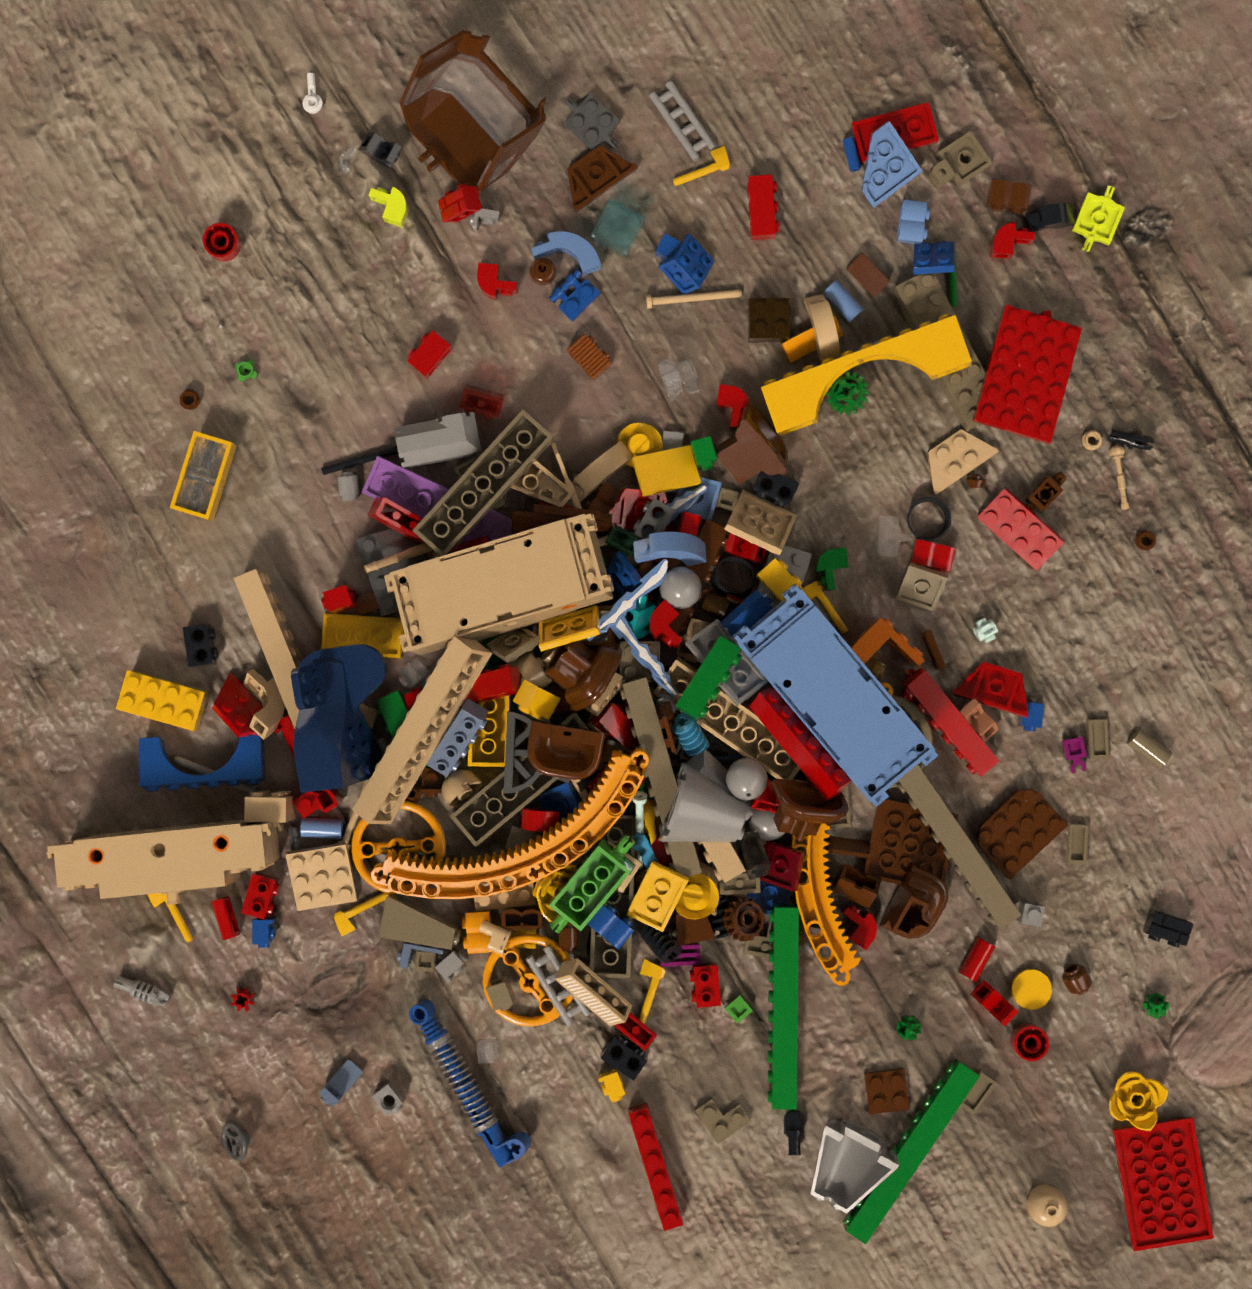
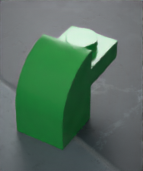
M846 547L828 550L816 562L815 573L823 572L820 580L822 587H825L826 591L836 589L833 570L849 567Z

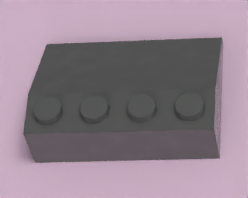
M393 529L356 540L364 565L421 544ZM427 553L367 573L382 617L399 613L394 591L388 593L384 576L390 574V572L429 560Z

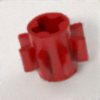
M238 987L236 989L238 994L232 993L230 995L234 998V1002L230 1005H235L237 1012L242 1008L247 1012L250 1010L249 1004L254 1005L256 1003L252 1000L256 993H251L249 987H246L243 991ZM246 997L247 1000L244 1002L240 1001L239 998Z

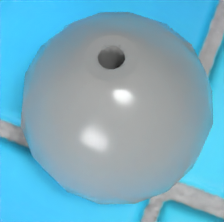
M676 567L667 572L659 590L662 599L666 600L673 608L684 609L691 607L697 602L701 595L702 585L700 578L694 571L686 567Z
M738 759L727 770L726 785L730 793L738 799H756L767 788V772L764 766L755 759Z
M754 809V814L748 819L750 831L756 838L762 841H774L785 834V832H778L773 820L775 813L771 811Z

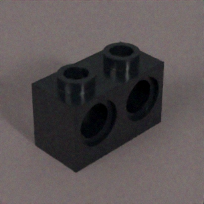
M761 471L752 491L755 492V496L764 500L766 497L774 500L773 504L784 508V506L789 507L800 483L781 474L768 475ZM764 479L769 480L771 483V488L768 490L763 489L760 485V482ZM787 488L789 497L782 498L779 495V489Z
M207 623L182 627L188 667L217 664L216 659L219 658L218 649L214 647L213 639L216 637L214 627ZM198 630L204 632V638L201 641H198L196 638ZM203 649L207 652V658L204 661L199 658V653Z
M614 1034L602 1051L600 1058L634 1081L648 1061L645 1056L646 1052L637 1046L633 1048L629 1045L630 1041L624 1036L620 1035L618 1037ZM614 1046H620L623 1051L621 1054L615 1055L611 1049ZM631 1057H636L639 1063L636 1066H631L628 1064V1060Z

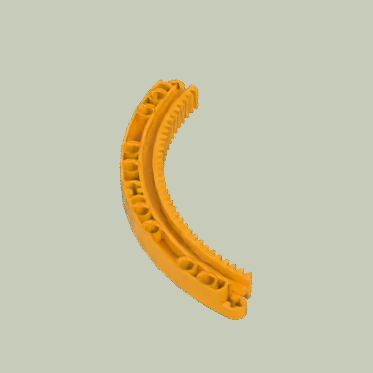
M885 682L881 683L884 688L888 687L890 689L888 693L892 697V686ZM821 823L816 836L806 835L801 842L793 835L792 848L804 847L807 851L803 859L801 871L806 872L808 875V880L805 883L799 882L798 891H795L806 934L818 960L836 985L844 986L850 980L849 971L859 965L862 957H855L857 949H850L853 942H846L849 935L842 934L846 929L839 928L843 923L842 920H836L840 914L833 912L837 905H831L835 898L829 897L833 890L827 889V887L832 883L826 881L830 874L825 873L826 870L830 869V866L824 865L825 862L829 861V858L824 857V854L829 853V850L824 849V846L830 844L825 841V838L830 837L826 830L831 829V827ZM815 923L820 926L821 931L819 934L815 935L810 932L811 924ZM821 947H829L831 955L823 957L820 954ZM839 965L842 967L838 970L841 973L845 972L847 974L845 976L846 980L844 982L841 979H836V977L838 976L836 971L831 973V971L835 970Z
M643 748L633 750L630 756L622 754V750H612V755L605 766V771H602L601 778H598L597 784L593 785V791L590 790L588 797H584V802H580L579 807L573 809V814L569 812L567 819L563 817L561 824L557 822L555 828L550 827L549 833L544 831L542 837L537 835L536 841L531 838L529 845L523 842L522 848L518 845L515 846V851L509 847L507 854L504 850H501L500 856L493 852L492 858L488 854L485 855V859L478 855L477 860L470 856L469 861L462 857L461 862L458 861L457 857L454 858L453 862L450 861L449 857L446 858L445 862L442 861L441 857L435 862L432 856L429 861L426 860L425 856L419 860L417 854L411 858L410 853L403 857L402 851H399L396 855L395 850L392 849L388 852L384 863L376 864L373 867L371 878L375 883L387 886L386 891L430 899L484 897L508 892L537 882L576 860L610 830L624 813L640 787L649 763V754ZM641 754L644 760H641L639 766H637L636 757ZM631 783L633 787L625 788L623 784ZM619 803L620 807L613 808L610 804ZM582 840L584 844L578 845L575 841ZM561 853L565 857L557 858L555 855ZM380 870L384 871L382 877L378 876ZM509 876L513 878V880L507 881L504 879V877ZM404 881H410L412 885H407ZM481 882H488L489 886H483ZM428 884H434L437 888H430Z

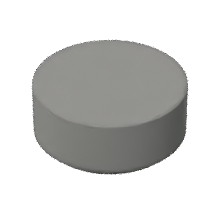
M662 695L656 702V709L659 710L658 704L670 702L674 714L677 709V701L670 695Z

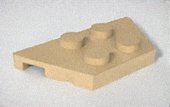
M962 429L927 452L930 464V477L932 478L934 496L999 452L998 449Z

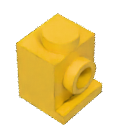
M616 1068L598 1075L599 1083L604 1082L601 1084L605 1096L609 1095L612 1102L623 1099V1096L626 1095V1090Z

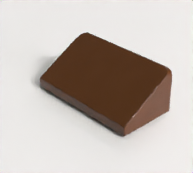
M861 253L847 268L873 298L890 282L864 253Z
M835 836L828 838L830 844L827 845V850H829V853L869 857L868 841Z

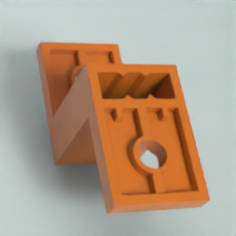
M887 618L875 619L850 645V648L864 664L886 641L913 667L920 666L925 661L922 658L923 653L917 647H911L907 643L909 640L901 632L896 633L892 629L894 625Z

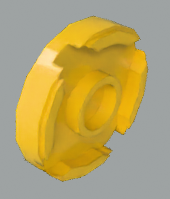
M1024 969L1013 978L1011 995L1021 1007L1029 1010L1039 1009L1050 1000L1052 994L1051 982L1041 971Z

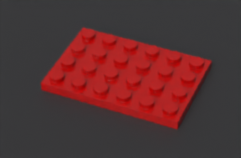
M1006 304L1000 318L973 421L1050 444L1082 328Z
M1189 1116L1158 1121L1151 1131L1141 1130L1134 1126L1112 1129L1132 1250L1135 1252L1213 1239L1194 1118Z

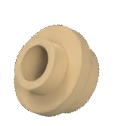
M1095 430L1087 431L1082 436V445L1087 450H1096L1102 444V437ZM1089 437L1094 438V444L1088 442Z

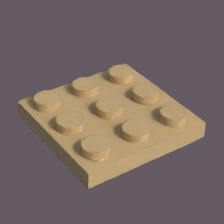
M742 490L724 530L780 556L797 515Z
M346 842L286 852L297 911L358 900Z

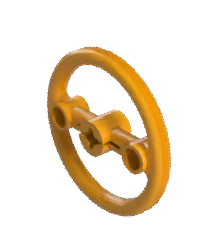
M404 801L400 809L412 811L423 817L434 832L432 837L407 840L404 837L398 836L390 842L362 841V835L368 823L361 818L355 828L351 845L353 862L361 877L377 890L389 894H397L386 891L387 886L377 884L372 880L371 873L365 866L363 859L374 855L388 854V852L394 849L390 847L395 846L397 842L401 846L415 845V847L401 849L400 851H402L403 856L409 852L435 853L434 861L437 862L438 858L441 857L444 862L446 842L442 827L429 810L417 803ZM428 839L434 843L432 850L425 849V840ZM365 844H370L373 847L371 855L364 852ZM394 849L395 854L397 855L399 853L398 849Z
M519 934L510 937L505 947V950H507L506 954L514 953L517 956L516 959L511 960L504 953L497 954L492 952L489 955L483 971V989L487 1001L493 1008L486 987L488 982L492 981V971L499 957H502L504 963L512 966L520 977V988L524 992L533 994L539 1002L540 1011L544 1014L528 1017L517 1015L508 1009L504 1011L498 1009L495 1012L513 1024L539 1026L555 1020L560 1014L554 1005L551 1007L543 1005L544 1001H552L532 969L528 968L520 958V951L515 946L524 943H534L543 946L550 945L562 962L572 959L568 952L563 951V948H560L559 944L553 939L539 934ZM526 978L529 980L533 978V983L531 981L527 982ZM572 995L561 1001L565 1009L571 1004L573 1000Z

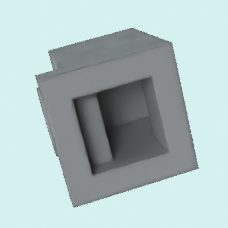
M454 949L436 965L435 969L449 983L453 978L451 975L454 974L456 976L464 969L462 965L468 959L461 951L457 952Z

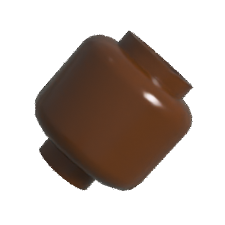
M545 257L535 259L530 266L532 280L541 286L550 284L556 276L554 263Z
M1071 964L1064 969L1062 979L1068 992L1078 995L1087 993L1092 985L1087 969L1078 964Z

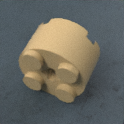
M532 650L525 652L517 660L509 663L511 667L519 668L521 684L525 679L541 688H545L553 682L550 676L544 673V663L539 657H536Z

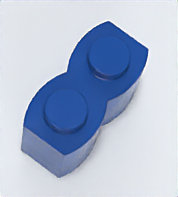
M609 903L606 906L603 904L587 924L619 950L633 933L634 929L631 927L633 923L625 916L622 919L617 916V910Z

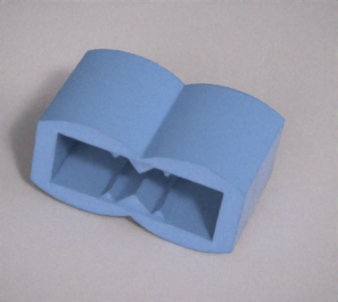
M903 199L900 208L897 242L921 244L923 240H926L928 228H924L925 220H929L930 208H927V202Z

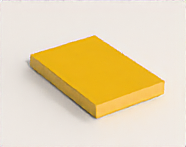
M690 445L632 458L643 496L695 486L701 483Z
M597 605L540 621V650L545 651L599 635L600 622Z
M652 860L626 915L663 932L689 881V877Z

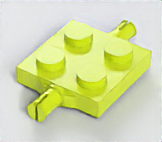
M1107 186L1104 196H1097L1089 192L1086 194L1076 218V224L1072 228L1073 232L1081 234L1086 238L1082 250L1086 249V252H1090L1093 242H1100L1108 246L1111 244L1125 207L1116 204L1111 199L1115 190L1112 186Z

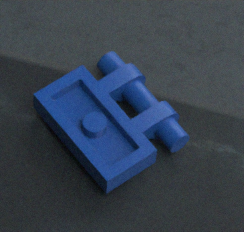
M577 269L572 274L569 273L565 277L566 280L559 287L556 286L552 290L553 293L548 297L553 303L559 298L563 301L558 309L571 322L600 295V292L587 279L582 284L577 281L582 276ZM573 286L576 290L567 297L565 292Z

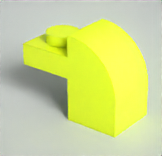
M377 187V190L371 188L368 195L371 201L386 205L382 216L384 222L404 228L408 216V205L403 194L395 187H392L390 194H388L389 191Z

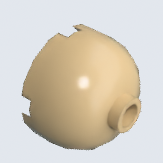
M469 770L450 771L449 775L445 776L442 784V796L450 808H459L463 806L461 802L465 799L469 801L481 790L482 786L480 784L482 782Z
M1049 1184L1038 1185L1030 1191L1028 1200H1026L1027 1212L1033 1221L1041 1226H1057L1067 1216V1199L1062 1191L1055 1186Z

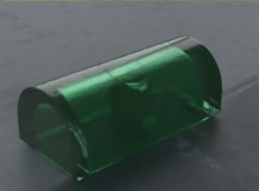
M615 524L605 543L634 558L633 541L642 539Z

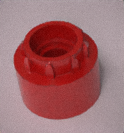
M215 223L204 232L203 246L214 259L226 262L234 259L239 254L241 240L231 226L225 223ZM225 238L226 244L218 246V241Z
M1020 1024L1011 1034L1010 1043L1012 1049L1026 1061L1040 1060L1048 1052V1036L1035 1024ZM1033 1037V1045L1027 1047L1025 1045L1026 1040Z

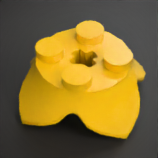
M568 864L566 867L536 882L533 896L537 898L539 909L549 922L554 921L559 915L549 904L578 869L575 864Z
M1126 1072L1117 1080L1116 1086L1113 1089L1109 1099V1113L1117 1120H1128L1138 1129L1151 1131L1158 1119L1157 1107L1166 1101L1168 1089L1159 1081L1144 1078L1138 1072ZM1134 1095L1139 1096L1136 1103L1132 1101Z

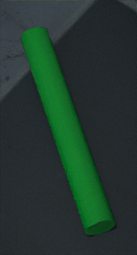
M955 258L954 272H948L949 302L951 307L958 306Z

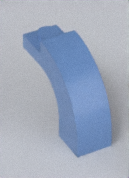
M564 231L548 233L549 242L541 241L534 244V247L531 248L534 260L557 252L570 254L578 262L583 276L602 269L599 257L592 245L574 233Z
M658 532L649 534V538L633 541L634 559L637 563L658 558H676L683 561L687 566L706 562L705 543L700 538L691 534Z

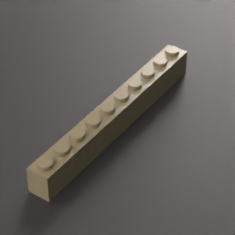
M646 675L622 681L623 687L619 689L622 699H627L629 707H625L628 719H633L634 726L631 727L633 738H638L640 744L636 748H643L649 754V763L644 776L645 778L649 777L651 785H647L650 797L655 796L657 804H654L653 808L656 817H661L662 823L658 824L661 832L664 821L667 822L677 791V783ZM693 842L664 843L667 855H671L673 862L670 863L672 870L687 877L702 873Z
M916 765L899 779V782L896 783L903 794L907 792L911 797L908 802L914 810L918 808L922 813L919 817L924 825L931 826L933 829L931 835L937 843L942 842L945 847L942 851L948 860L953 858L956 863L953 867L959 876L964 874L967 879L964 883L971 893L973 891L977 893L979 897L976 900L982 909L985 907L988 909L990 914L987 916L993 925L998 924L1002 929L1020 917V912L923 771Z

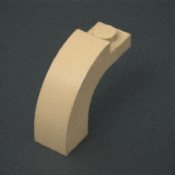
M824 294L804 298L805 307L813 326L817 355L821 365L825 359L831 357L834 360L841 358L837 329L828 300L826 301Z
M622 441L603 453L574 478L572 483L579 502H582L602 482L623 468L634 457Z
M252 669L247 672L243 685L261 701L263 709L254 714L249 727L264 740L276 730L283 715L285 704L274 678L267 682L262 675Z

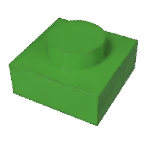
M740 994L724 1007L737 1024L753 1011Z

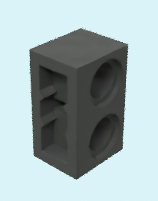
M655 498L652 502L648 501L643 509V512L646 514L642 520L638 518L633 527L636 531L634 535L640 539L649 538V536L644 535L642 532V528L645 525L652 526L654 533L664 532L675 509ZM659 507L663 510L661 518H655L652 515L654 508Z

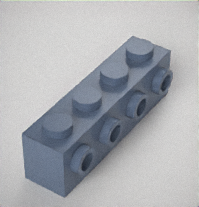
M467 698L426 765L446 777L451 770L455 772L461 762L458 759L465 757L470 749L468 744L471 743L473 745L479 735L476 733L477 730H483L488 721L485 718L488 710Z

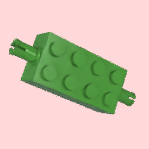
M624 835L616 847L602 839L554 896L549 906L559 915L550 924L552 930L558 925L555 932L560 933L566 924L570 922L579 931H582L630 874L635 864L624 856L635 844L632 838L625 844L630 836Z

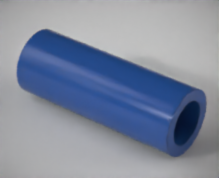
M854 137L842 140L850 172L861 170Z

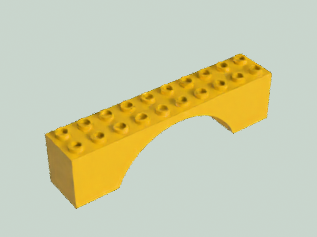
M943 315L935 323L931 324L930 321L920 324L919 329L913 331L911 328L899 332V336L894 338L892 336L884 337L876 345L868 343L861 346V350L853 353V350L842 353L841 358L834 360L831 357L823 360L822 365L815 367L812 364L802 368L803 372L797 374L790 372L783 375L784 379L779 381L771 379L764 382L765 386H762L761 389L777 434L782 436L817 423L820 406L829 388L842 374L859 364L873 360H897L915 366L926 373L932 380L970 367L972 360L956 315Z

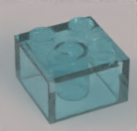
M609 199L591 234L592 240L628 257L645 224L646 217Z

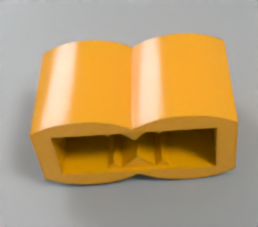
M491 910L466 912L465 917H462V927L466 929L467 937H463L464 949L468 950V954L493 952L487 949L491 936L479 932L483 920L492 923Z

